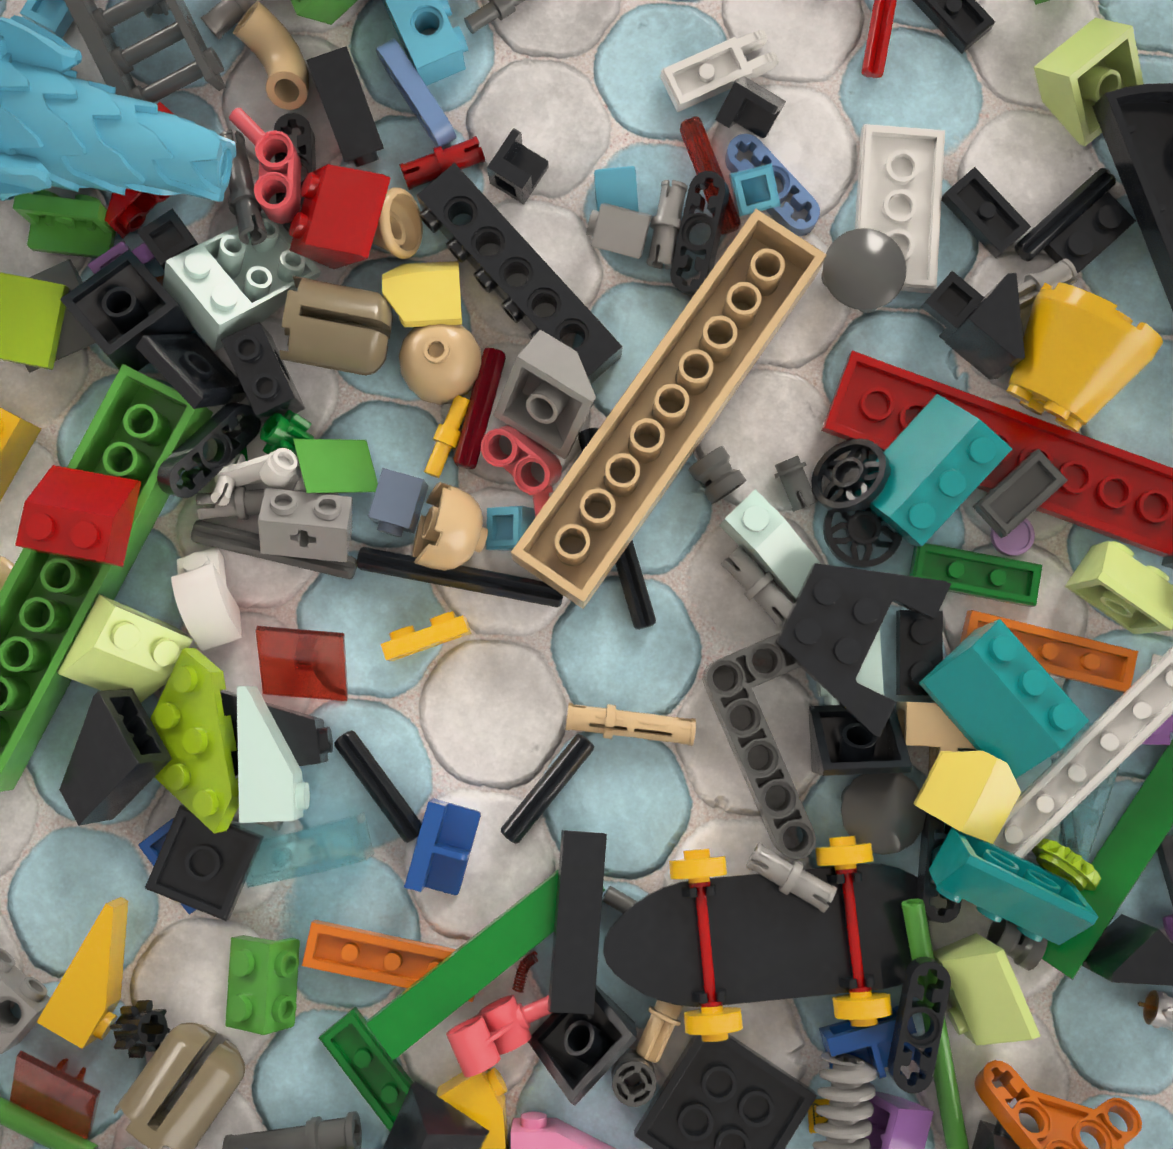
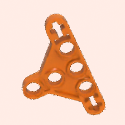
M994 1060L988 1062L975 1078V1089L979 1097L1020 1149H1088L1081 1141L1080 1132L1091 1134L1098 1142L1100 1149H1124V1146L1136 1137L1142 1129L1140 1114L1133 1105L1122 1098L1114 1097L1108 1099L1095 1109L1031 1090L1019 1074L1003 1061ZM999 1080L1003 1086L996 1088L991 1081L996 1082ZM1015 1098L1017 1103L1011 1108L1007 1103H1010ZM1108 1112H1114L1123 1118L1127 1125V1132L1118 1130L1112 1125ZM1019 1113H1026L1034 1118L1038 1124L1039 1132L1032 1133L1023 1127L1019 1119Z

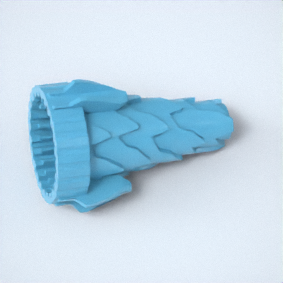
M14 15L10 19L0 18L1 201L14 199L17 195L49 189L51 186L79 192V188L90 187L125 195L126 189L156 195L186 194L217 202L224 200V192L228 187L231 176L232 162L236 157L235 141L222 137L213 130L196 125L193 121L180 118L174 114L158 111V105L155 103L115 94V87L76 78L77 71L70 69L81 63L82 55L80 50L72 48L62 38L24 17Z

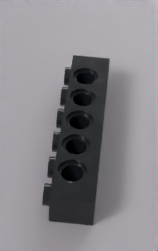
M455 163L417 194L422 210L418 213L421 220L433 233H436L438 230L443 233L449 240L446 246L460 263L467 260L476 270L473 275L477 282L486 292L490 293L494 290L504 300L501 303V307L515 323L521 320L532 331L528 334L530 339L539 330L544 331L560 342L568 333L579 334L584 342L579 347L572 349L577 351L590 384L621 358L623 346ZM459 214L472 216L471 221L466 225L459 226L452 223L454 217ZM488 243H493L500 247L499 251L492 256H484L479 253L480 248ZM514 273H522L528 278L525 284L518 287L511 286L506 282L507 278ZM541 303H549L556 309L549 317H539L533 312L535 307Z

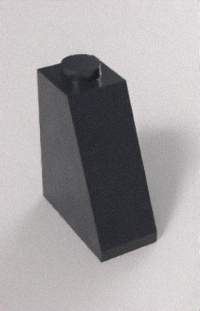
M347 46L306 60L344 162L353 160L355 166L359 167L379 160L376 151L384 149Z
M133 688L98 691L91 701L59 789L78 826L114 819L172 760Z
M222 690L220 693L224 716L231 715L237 751L231 752L234 774L237 776V694ZM265 702L299 766L328 761V753L333 752V738L330 727H324L323 719Z

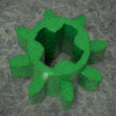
M287 410L284 416L280 413H274L264 423L260 432V439L267 443L262 451L270 454V452L279 448H286L297 456L293 439H314V436L307 432L312 423L291 410Z

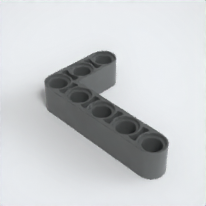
M778 633L713 661L707 665L702 679L773 845L788 858L798 860L812 853L816 844L815 832L752 690L755 686L800 668L776 643L780 634ZM759 649L769 652L773 660L770 671L765 674L758 672L752 663L753 655ZM719 666L728 667L734 674L733 685L725 691L717 688L713 682V673ZM739 705L745 706L751 713L750 724L742 730L734 728L730 720L732 710ZM762 745L768 752V762L760 769H753L748 763V753L754 746ZM779 785L785 791V801L778 808H769L765 801L766 793L771 787ZM799 826L803 833L801 843L795 848H786L783 843L785 831L790 827Z

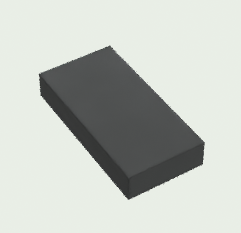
M1037 449L982 497L973 508L999 537L1003 538L1068 480Z

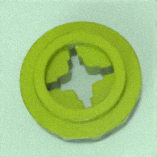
M1042 839L1032 849V852L1037 857V863L1043 869L1072 882L1080 891L1084 889L1094 891L1101 880L1093 865L1085 861L1082 855L1076 854L1069 847H1064L1057 841Z

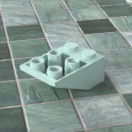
M265 212L261 215L267 232V238L260 244L252 245L249 232L247 233L248 245L242 243L239 239L238 226L166 260L163 279L164 289L178 303L191 325L214 352L224 347L221 339L258 322L262 323L282 307L286 302L288 289L298 290L295 287L293 276L312 280L320 276L321 271L311 259L289 250L293 238L282 224L274 223L268 219Z

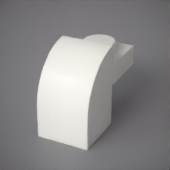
M213 547L177 559L178 575L171 577L174 597L183 622L199 649L204 651L241 639L240 608L226 586L224 557L219 548Z

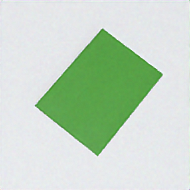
M293 439L306 493L376 492L378 482L367 440Z

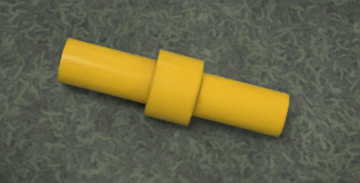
M457 395L452 401L444 423L438 424L432 439L436 443L424 470L426 474L440 478L451 448L456 449L461 434L459 429L467 412L469 399Z

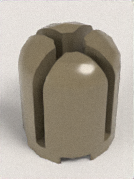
M293 276L295 287L298 290L288 289L281 327L285 328L284 333L289 336L288 351L280 350V359L365 376L376 373L386 360L388 339L392 329L393 313L386 298L378 292Z
M182 1023L169 1032L131 1087L121 1098L113 1113L115 1114L122 1109L123 1113L131 1121L125 1130L150 1149H162L164 1146L171 1149H196L199 1141L244 1077L245 1062L238 1048L226 1039L223 1044L220 1043L214 1049L173 1108L168 1110V1105L218 1034L212 1028L197 1023Z

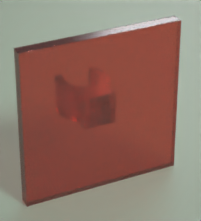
M266 626L256 627L263 694L337 701L348 700L344 633Z
M20 1051L16 1056L10 1101L88 1139L91 1135L101 1091L84 1083L86 1068L83 1067L79 1074L73 1077L65 1073L69 1061L67 1058L61 1060L55 1068Z

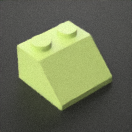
M1094 18L1034 66L1042 102L1073 138L1083 146H1087L1102 133L1092 106L1107 92L1144 84L1133 26Z
M1106 541L1091 546L1065 587L1133 634L1172 630L1173 585L1168 582L1170 580L1169 576L1156 567L1144 566L1133 558L1134 553L1131 549L1119 542Z
M99 594L57 673L101 691L133 688L139 701L142 702L167 683L182 649L189 648L193 639L173 625Z
M975 933L933 951L934 960L948 971L951 978L948 998L952 1008L947 1009V1013L958 1035L964 1034L975 1045L1026 1041L1041 1036L1004 949Z

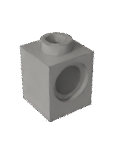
M602 203L599 211L592 210L586 235L593 236L592 247L640 259L652 215Z

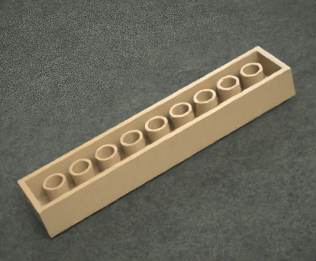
M755 209L511 551L513 561L584 609L813 282L827 254Z

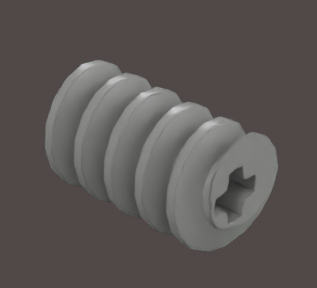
M825 1052L821 1055V1058L833 1064V1068L820 1070L819 1076L831 1082V1086L818 1088L817 1094L830 1101L829 1105H818L816 1113L827 1118L828 1123H817L814 1125V1130L816 1133L825 1136L826 1141H815L812 1146L814 1149H871L870 1141L866 1136L871 1134L872 1124L867 1118L871 1117L874 1113L873 1104L869 1100L875 1096L876 1089L870 1081L875 1080L877 1077V1070L872 1064L856 1056L844 1053L831 1057L829 1052Z

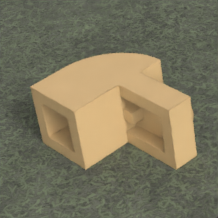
M897 701L896 713L906 745L929 746L928 774L941 751L958 752V748L975 749L936 703Z

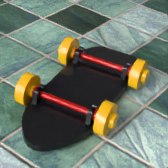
M855 836L829 838L830 846L815 848L817 866L834 865V867L804 869L831 886L837 887L832 902H827L829 907L823 913L791 892L788 895L780 892L779 885L760 874L710 878L727 875L725 856L710 857L709 849L683 851L684 859L669 861L671 879H688V881L662 887L646 895L627 909L609 928L604 938V958L606 964L615 975L641 993L674 1005L701 1007V1009L684 1012L685 1033L701 1035V1039L704 1042L724 1041L729 1039L728 1033L743 1029L741 1008L723 1007V1005L842 993L849 994L832 998L834 1017L850 1020L851 1026L855 1027L874 1026L878 1024L877 1018L892 1015L890 994L872 992V990H882L903 984L906 968L912 962L901 903L908 899H916L918 877L900 868L884 864L856 865L857 863L873 861L872 844H856Z

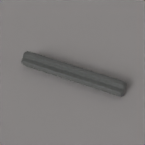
M197 520L194 523L191 532V540L199 544L218 547L219 549L345 579H352L357 568V559L349 555L347 562L260 554L259 534L202 520Z

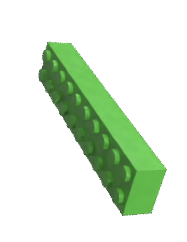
M122 364L67 466V468L141 482L124 565L119 567L37 552L23 548L0 591V792L14 790L72 679L61 676L57 672L98 595H103L112 600L116 598L170 496L163 492L158 485L157 473L160 465L203 426L213 414L207 407L193 409L175 389ZM179 470L177 472L179 476L181 475L183 470Z

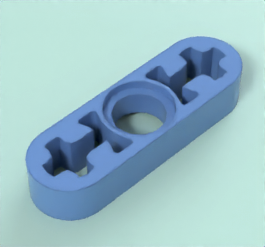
M392 38L376 48V53L384 69L436 147H443L455 140L457 137L450 121L398 42Z
M740 134L734 137L728 145L725 156L728 170L734 173L754 168V166H761L762 163L765 165L772 163L774 176L783 183V191L778 194L780 204L786 200L789 193H792L793 196L790 203L786 201L782 208L778 206L766 209V211L777 223L797 236H804L810 233L820 216V207L817 201L756 136ZM738 149L743 153L748 150L753 152L751 162L747 159H743L741 162L736 159ZM794 209L798 212L802 209L807 210L808 214L805 220L801 218L794 221L791 218Z

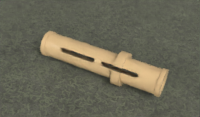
M569 703L565 730L600 733L606 739H612V736L616 735L693 746L696 718L688 719L617 710L616 705L607 704L606 708Z

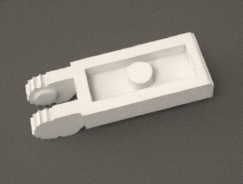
M754 31V33L747 34L738 39L733 37L663 68L660 78L677 113L731 89L734 82L743 76L751 80V78H757L775 68L779 60L774 52L761 55L748 62L745 58L746 55L760 49L767 43L768 37L765 31Z

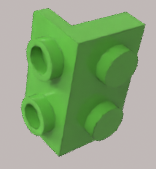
M47 190L15 196L13 209L30 223L27 246L31 250L98 258L114 247L116 231L104 220L107 209L101 204L99 199L83 194L75 195L74 199L62 198Z
M246 935L231 937L226 1027L266 1035L294 1026L297 1008L299 939L287 938L275 941Z

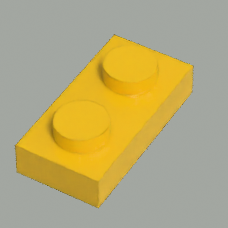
M454 611L429 619L431 626L415 632L414 626L411 625L389 633L391 640L381 643L385 659L387 661H395L472 634L466 617L463 615L455 617Z

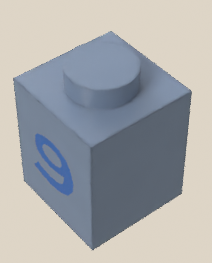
M382 468L368 517L373 522L378 523L377 530L396 537H402L403 531L414 534L429 486L424 479Z

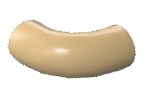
M256 1L242 16L233 34L256 55L268 75L266 92L273 104L286 110L298 109L304 105L309 93L308 67L299 46L286 27L263 4Z

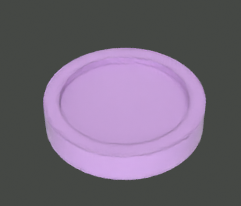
M1025 519L1003 538H1000L991 528L990 537L993 546L998 552L1006 556H1017L1031 548L1035 533L1030 521Z

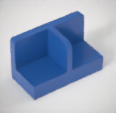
M435 798L428 801L404 888L421 892L426 887L451 895L459 894L479 825L480 811Z
M898 1006L892 1007V1015L877 1018L878 1024L874 1026L855 1027L851 1026L850 1020H845L819 1028L825 1052H829L831 1057L845 1053L863 1059L876 1068L879 1079L885 1078V1068L888 1063ZM912 1016L907 1024L910 1034L917 1033ZM905 1042L904 1045H907L913 1052L911 1060H914L915 1047ZM829 1063L830 1069L833 1068V1064Z

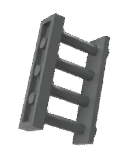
M64 0L106 85L116 88L115 94L155 103L202 77L218 91L226 88L220 75L224 71L222 62L212 47L207 49L184 0H166L176 22L125 49L117 47L111 36V33L115 32L114 26L163 0H123L106 10L97 8L94 0ZM185 38L195 61L144 88L135 85L130 75V72L134 70L133 65Z

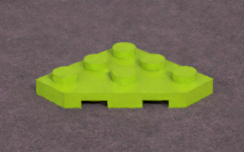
M184 648L150 718L172 757V760L154 778L215 834L227 831L239 807L238 778H235L231 752L237 751L231 715L224 716L220 691L226 689L223 671L196 648Z

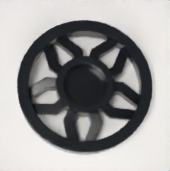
M867 439L846 440L829 449L818 461L812 474V491L817 500L831 511L839 513L856 510L862 511L870 507V503L882 492L888 477L891 475V468L887 456L876 443ZM851 451L845 459L834 461L840 455ZM869 451L874 452L878 456L879 462L869 461ZM872 471H879L874 474L868 475V473ZM823 475L831 481L824 493L822 492ZM865 483L872 484V486L869 488ZM861 489L862 495L856 498L855 491ZM846 497L850 500V501L842 502V501L845 500Z
M870 507L865 509V511L856 510L852 516L847 512L840 513L841 518L847 521V523L840 522L833 527L831 526L835 512L828 509L823 523L824 540L832 554L847 565L867 568L881 564L897 551L902 541V536L896 531L894 533L887 526L881 525V522L884 520L872 513ZM840 529L846 531L847 537L833 538L832 534ZM882 532L892 542L880 541L878 539L880 533ZM851 541V557L842 552L836 544L845 545ZM872 543L876 547L888 548L880 557L869 560L873 551ZM858 545H864L865 548L862 560H859Z

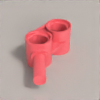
M236 108L231 112L229 120L255 145L256 156L259 160V179L254 186L255 198L268 219L279 224L289 223L300 212L301 159L292 141L286 134L275 130L265 133L241 108ZM277 153H287V156L281 162H270ZM276 193H286V197L280 203H269L271 197Z
M509 425L489 431L481 441V452L484 459L493 466L503 467L513 475L518 488L533 496L536 517L550 498L549 493L553 492L552 486L561 477L562 466L560 460L544 446ZM501 435H504L511 441L512 452L510 455L503 453L500 448L499 440ZM533 462L540 464L544 469L545 478L543 482H539L532 476L531 466Z
M514 995L505 996L482 1008L474 1017L450 1029L446 1035L464 1077L475 1076L488 1070L500 1061L501 1054L513 1051L527 1043L532 1038L529 1028H531L530 1023L553 1013L548 1011L549 995L526 1006H523L521 1003L518 1004Z

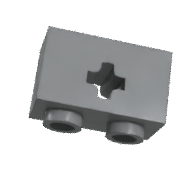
M265 488L258 517L260 554L347 562L352 535V497Z

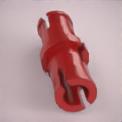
M477 136L442 149L441 146L433 148L434 153L405 164H399L408 189L412 190L414 187L435 180L454 163L462 170L478 163L486 162L483 150L479 147L480 143Z

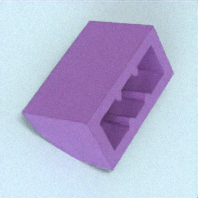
M876 1091L875 1096L869 1100L873 1104L874 1113L871 1117L867 1118L872 1124V1132L869 1136H866L870 1141L871 1149H925L934 1111L907 1099Z

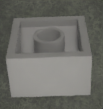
M539 330L517 355L493 415L563 459H566L596 398L577 351L544 331Z

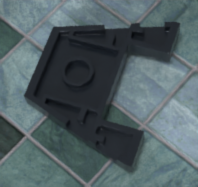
M815 563L812 565L776 643L809 676L826 689L837 700V703L842 708H845L870 735L880 738L896 701L857 683L856 677L892 602L929 620H933L938 614L951 583L943 580Z

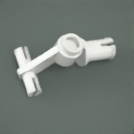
M279 448L270 452V454L245 461L244 455L240 454L236 462L235 457L215 476L214 479L217 484L210 498L213 503H216L221 496L218 505L225 506L229 503L232 491L236 487L260 479L269 487L275 489L306 492L301 470L299 471L297 456L286 448ZM320 493V494L338 495V493Z

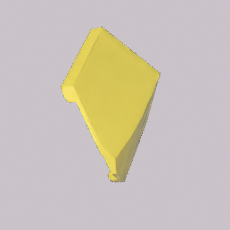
M459 261L404 263L382 274V294L398 314L399 320L405 328L425 327L436 324L462 325Z
M941 751L913 804L962 833L994 844L1021 791L1007 762L985 751Z

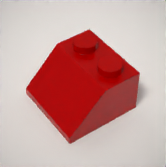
M330 164L308 173L301 187V196L304 197L301 211L294 216L289 229V235L293 237L289 250L334 270L368 259L391 178L384 174Z
M52 465L25 500L15 546L42 553L123 567L141 482Z

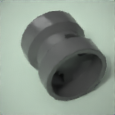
M723 446L711 451L688 469L696 481H701L706 486L705 495L711 504L723 499L747 481L740 470L731 468L729 463L730 456Z
M1002 919L1001 922L993 921L986 939L1004 949L1006 955L1012 957L1015 964L1028 971L1034 969L1046 951L1048 940L1043 938L1041 942L1034 941L1022 934L1016 928V924L1006 919Z
M629 1049L612 1065V1088L615 1096L621 1103L627 1106L639 1107L646 1104L653 1097L656 1091V1076L652 1062L640 1057L635 1049Z

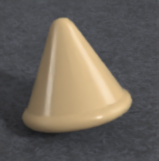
M393 187L387 190L372 243L400 259H408L417 252L423 234L422 220L418 214L420 212L419 207L412 195L405 189Z

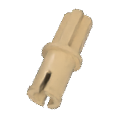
M659 1000L656 1001L654 1007L649 1006L648 1011L651 1015L636 1047V1052L640 1057L654 1063L660 1060L674 1026H680L681 1024L678 1018L683 1006Z

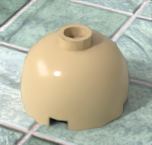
M436 324L425 327H413L402 342L399 353L400 372L409 389L423 401L437 405L450 404L457 395L464 396L474 387L482 363L481 349L473 334L462 325Z
M439 482L435 485L426 503L434 506L429 509L426 516L421 515L414 538L412 557H417L414 561L415 564L431 569L450 570L467 562L474 551L479 553L482 551L487 540L488 529L482 527L483 514L481 508L471 495L457 487Z

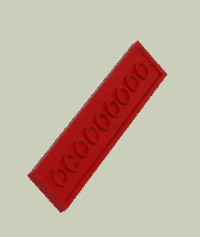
M853 350L849 354L821 431L845 440L867 439L876 443L884 452L936 394H939L979 418L1012 448L977 489L989 492L1032 452L1039 449L1068 481L1036 509L1037 511L1162 557L1173 552L1172 467Z

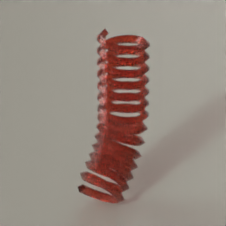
M533 950L530 954H527L523 961H520V964H518L519 968L516 969L512 987L514 991L524 992L525 981L527 980L524 977H528L525 974H528L529 968L538 962L535 954L538 955L536 951Z

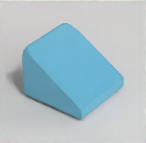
M772 163L729 174L738 216L752 214L755 209L763 211L781 206Z
M634 166L594 171L597 211L600 210L602 203H607L639 212L636 170Z
M526 506L487 508L488 536L486 550L512 551L535 519L534 508Z

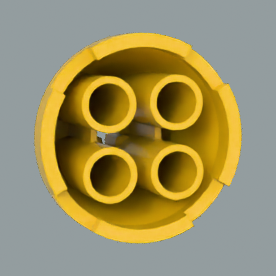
M1061 282L1053 290V286L1044 283L1034 300L1023 335L1025 358L1013 367L1008 383L1009 387L1006 392L1021 400L1019 404L1029 411L1042 415L1045 410L1056 417L1055 421L1069 430L1078 432L1082 425H1086L1153 360L1163 344V340L1147 323L1139 322L1137 327L1131 325L1132 319L1116 310L1118 305L1098 295Z

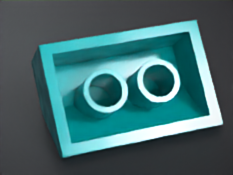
M936 394L884 451L889 461L891 475L888 477L882 492L870 503V508L910 545L922 547L1006 457L1012 448L979 418ZM872 471L868 473V475L874 474L879 471ZM865 483L869 488L872 486V484ZM861 489L855 491L857 497L862 495Z
M1001 619L975 629L919 682L976 750L985 751L1007 762L1015 779L1060 751L1089 722V719Z
M953 827L950 829L929 868L932 879L937 886L936 890L941 895L957 903L964 899L976 905V909L982 915L995 922H1001L1002 919H1006L1016 924V928L1022 934L1037 942H1041L1045 938L1060 945L1093 926L1098 919V915L1072 882L996 845L962 833Z

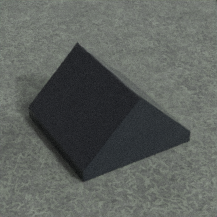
M1008 273L984 296L985 298L963 324L945 341L948 346L989 380L998 379L1025 358L1017 273Z
M840 705L809 706L811 767L813 773L829 776L908 773L912 771L911 760L895 706L880 738L870 735Z
M1121 914L1106 928L1082 966L1111 982L1173 986V944L1158 928Z
M596 985L594 1014L553 1012L532 1034V1038L528 1043L570 1103L576 1105L638 1037L635 1022Z
M415 1081L406 1095L383 1149H481L489 1134V1130Z

